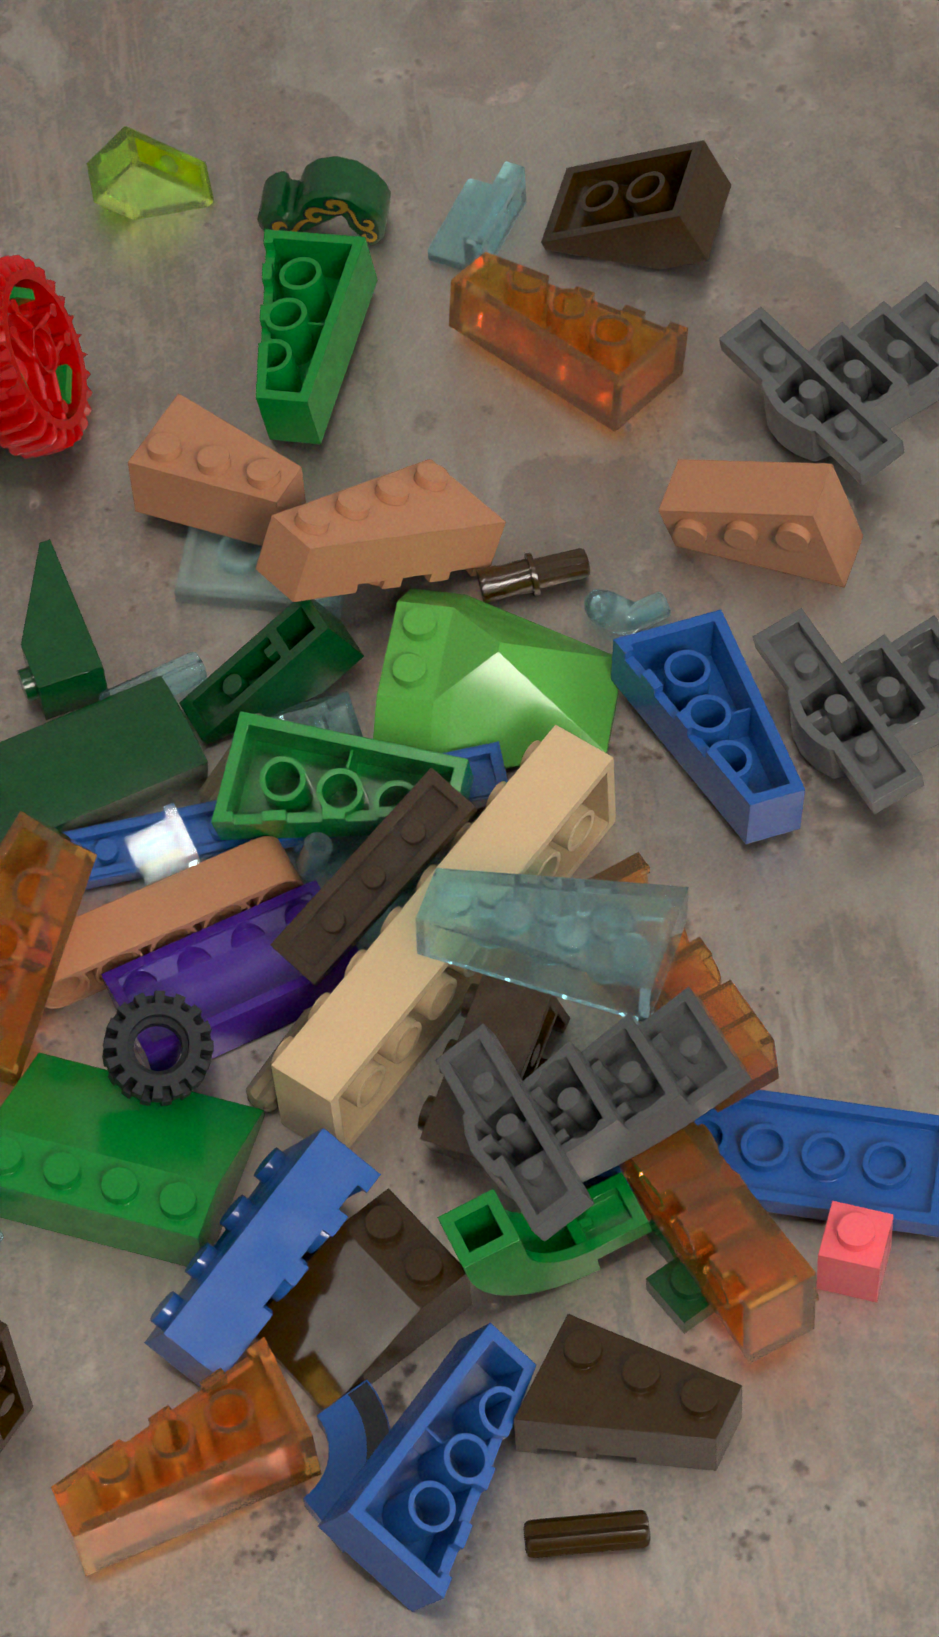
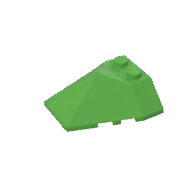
M411 588L397 601L377 691L373 739L437 753H445L499 741L505 768L520 766L527 748L536 740L542 741L551 729L557 725L608 754L619 689L611 680L612 654L465 594Z

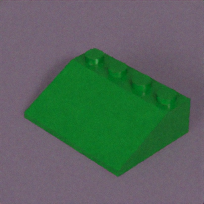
M39 1052L0 1107V1218L187 1267L191 1259L206 1243L214 1246L223 1227L219 1222L231 1206L265 1117L264 1110L192 1091L190 1096L182 1101L180 1098L173 1100L171 1105L161 1106L160 1102H151L150 1106L140 1104V1099L132 1096L129 1100L121 1094L122 1089L117 1084L113 1086L108 1078V1070Z

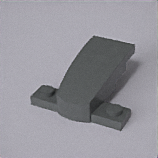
M927 281L893 308L883 301L850 329L841 322L810 351L806 350L762 307H759L719 338L721 351L762 389L767 426L777 441L794 454L814 462L832 456L861 485H864L905 453L903 441L891 428L939 401V292Z
M802 608L752 636L755 648L788 694L792 737L800 754L815 769L833 779L847 776L874 815L924 786L922 774L910 756L939 745V621L935 615L893 642H890L885 634L843 663L837 658Z
M689 986L641 1024L628 1013L582 1052L569 1041L524 1081H522L496 1035L484 1023L435 1060L465 1112L463 1115L464 1133L471 1153L498 1188L506 1196L516 1201L532 1231L544 1242L595 1204L582 1182L616 1167L663 1141L753 1080L700 997Z

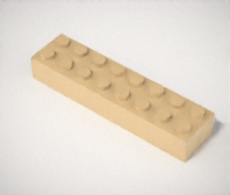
M557 725L551 729L542 741L536 740L527 748L522 757L520 768L508 782L501 781L495 786L488 797L485 810L473 824L468 822L457 832L450 852L440 864H432L424 871L418 881L416 892L404 907L398 906L388 914L382 925L379 937L368 950L361 949L353 956L346 968L343 980L331 994L326 992L317 999L309 1013L308 1022L295 1037L289 1036L285 1038L276 1049L272 1058L271 1068L282 1125L304 1139L324 1128L346 1147L350 1148L461 1012L462 1003L469 986L472 983H480L485 969L494 971L616 822L614 757Z

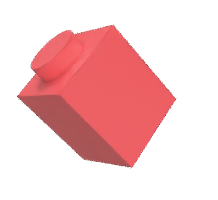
M832 1201L818 1253L816 1289L877 1303L891 1251L894 1214Z

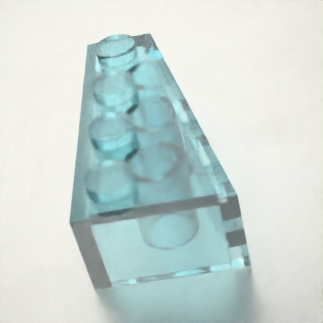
M436 868L415 919L417 954L623 1017L630 1013L637 1021L643 1022L654 1012L686 925L689 887Z

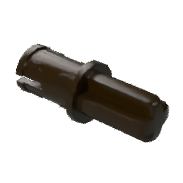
M578 548L533 559L532 554L529 552L524 554V559L498 566L479 568L476 572L483 602L489 604L504 598L533 593L534 597H538L541 595V588L584 579L590 575V564L585 550Z

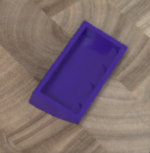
M315 879L101 975L116 1010L124 1002L126 1004L132 1002L135 995L144 992L145 996L154 995V991H165V996L174 998L177 993L186 997L185 1003L191 1007L196 1004L202 1011V1019L204 1022L208 1020L212 1029L210 1036L211 1041H214V1050L211 1057L213 1059L297 1021L303 1011L313 1007L322 994L326 992L331 994L343 980L350 960L359 949L355 945L327 977L315 987L271 947L270 944L321 889ZM155 1026L147 1028L137 1036L134 1042V1046L145 1067L153 1071L167 1070L173 1067L181 1057V1044L178 1037L171 1030L164 1027Z

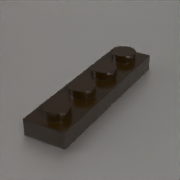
M430 768L270 944L271 947L317 987L477 811L476 807L434 769Z

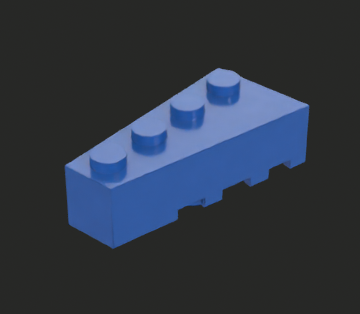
M722 610L613 639L611 680L744 843L749 844L800 829L805 788Z
M324 1128L284 1151L277 1147L274 1148L256 1169L254 1177L260 1182L249 1198L244 1195L239 1196L221 1218L219 1224L226 1230L214 1246L206 1243L187 1265L185 1272L191 1278L179 1295L174 1291L170 1292L155 1309L150 1317V1321L156 1327L144 1343L201 1389L222 1381L273 1315V1311L265 1305L270 1297L278 1302L295 1287L309 1269L307 1267L308 1263L301 1258L306 1251L313 1253L329 1236L333 1237L348 1218L339 1208L347 1198L360 1191L368 1192L381 1174Z
M491 1322L457 1341L317 1526L411 1612L444 1599L452 1579L449 1573L457 1553L464 1549L473 1527L470 1524L472 1515L481 1493L488 1489L496 1469L493 1467L494 1460L502 1440L509 1436L514 1418L521 1406L537 1366Z

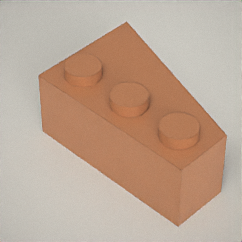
M179 393L128 461L136 512L259 546L263 545L272 515L306 503L301 466Z
M678 459L658 510L677 547L843 588L846 586L863 539L862 531L833 464Z

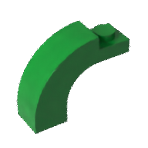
M622 1172L587 1189L595 1204L545 1242L532 1231L522 1213L511 1212L503 1207L494 1188L437 1217L470 1282L476 1288L486 1293L504 1296L541 1292L588 1276L601 1269L597 1259L652 1232L650 1223Z

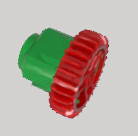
M17 254L0 258V446L8 448L9 452L14 456L29 459L63 451L65 448L72 447L75 442L81 440L83 431L87 429L89 424L86 417L90 415L92 409L87 400L92 396L93 392L87 386V379L91 376V373L85 369L84 357L88 354L81 350L79 338L82 334H77L72 323L74 315L68 314L64 306L65 297L56 294L55 282L46 279L44 269L35 267V263L29 258L24 259Z

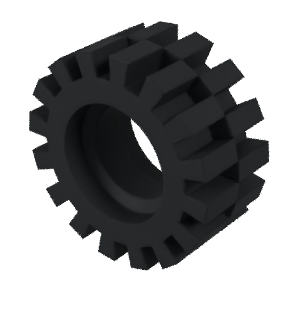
M154 991V995L145 996L143 992L135 995L132 1002L128 1004L124 1002L117 1009L115 1016L110 1019L103 1041V1065L107 1067L109 1072L108 1078L113 1086L117 1084L122 1089L121 1094L129 1100L133 1096L140 1099V1104L150 1106L151 1102H160L161 1106L171 1105L173 1100L180 1098L182 1101L190 1096L191 1091L196 1087L198 1088L204 1080L214 1050V1041H211L210 1036L212 1029L208 1020L204 1022L202 1019V1011L196 1004L191 1007L185 1003L186 997L177 993L175 998L165 996V991ZM155 1026L164 1027L171 1030L178 1037L181 1044V1057L173 1067L164 1071H153L145 1068L137 1060L134 1053V1042L137 1036L147 1028Z

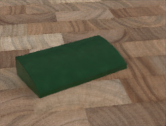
M161 675L0 742V865L46 846L44 837L46 835L93 826L208 777V761L179 704Z

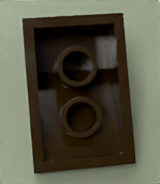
M705 140L566 168L541 244L545 250L655 269L693 265L708 261L731 183Z
M388 1188L346 1220L333 1237H329L307 1262L309 1269L295 1287L278 1302L273 1300L268 1307L273 1311V1315L255 1339L319 1409L323 1411L365 1380L373 1384L472 1306L470 1280L461 1263Z

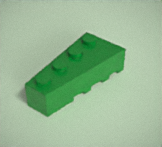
M264 229L263 244L266 255L265 263H262L264 294L263 304L260 305L259 318L262 332L261 342L258 343L256 400L269 440L321 444L378 279L366 237Z
M240 711L211 823L221 840L256 839L262 836H274L276 838L369 836L430 768L434 769L467 800H469L474 776L469 760L466 758Z

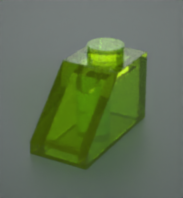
M124 126L86 163L94 203L99 204L106 210L115 211L133 220L206 208L214 202L206 162L127 126Z

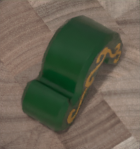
M340 156L319 158L306 165L300 180L291 179L289 173L285 171L277 172L266 179L257 221L263 231L264 229L305 232L338 216H343L347 220L348 226L360 237H366L367 243L373 246L385 236L391 192L386 182L376 172L357 160Z

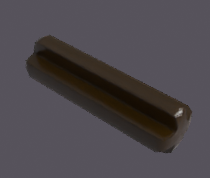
M642 1509L532 1519L526 1521L523 1528L525 1551L530 1558L639 1549L647 1547L650 1543L649 1518L646 1511Z

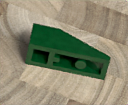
M50 539L39 543L21 641L26 667L17 670L27 702L38 700L46 720L109 697L102 662Z
M315 599L292 602L181 700L179 704L201 740L209 744L235 732L240 711L251 714L260 713L270 717L322 694L359 662L364 655L342 621Z

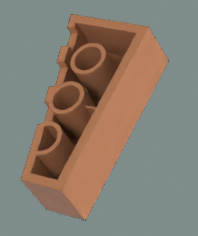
M427 459L272 515L255 569L292 602L356 593L358 584L364 583L380 586L381 589L400 587L403 578L424 575L429 583L449 579L451 571L466 569L472 577L477 576V569L491 566L506 521L449 475L444 467L436 464L431 459Z

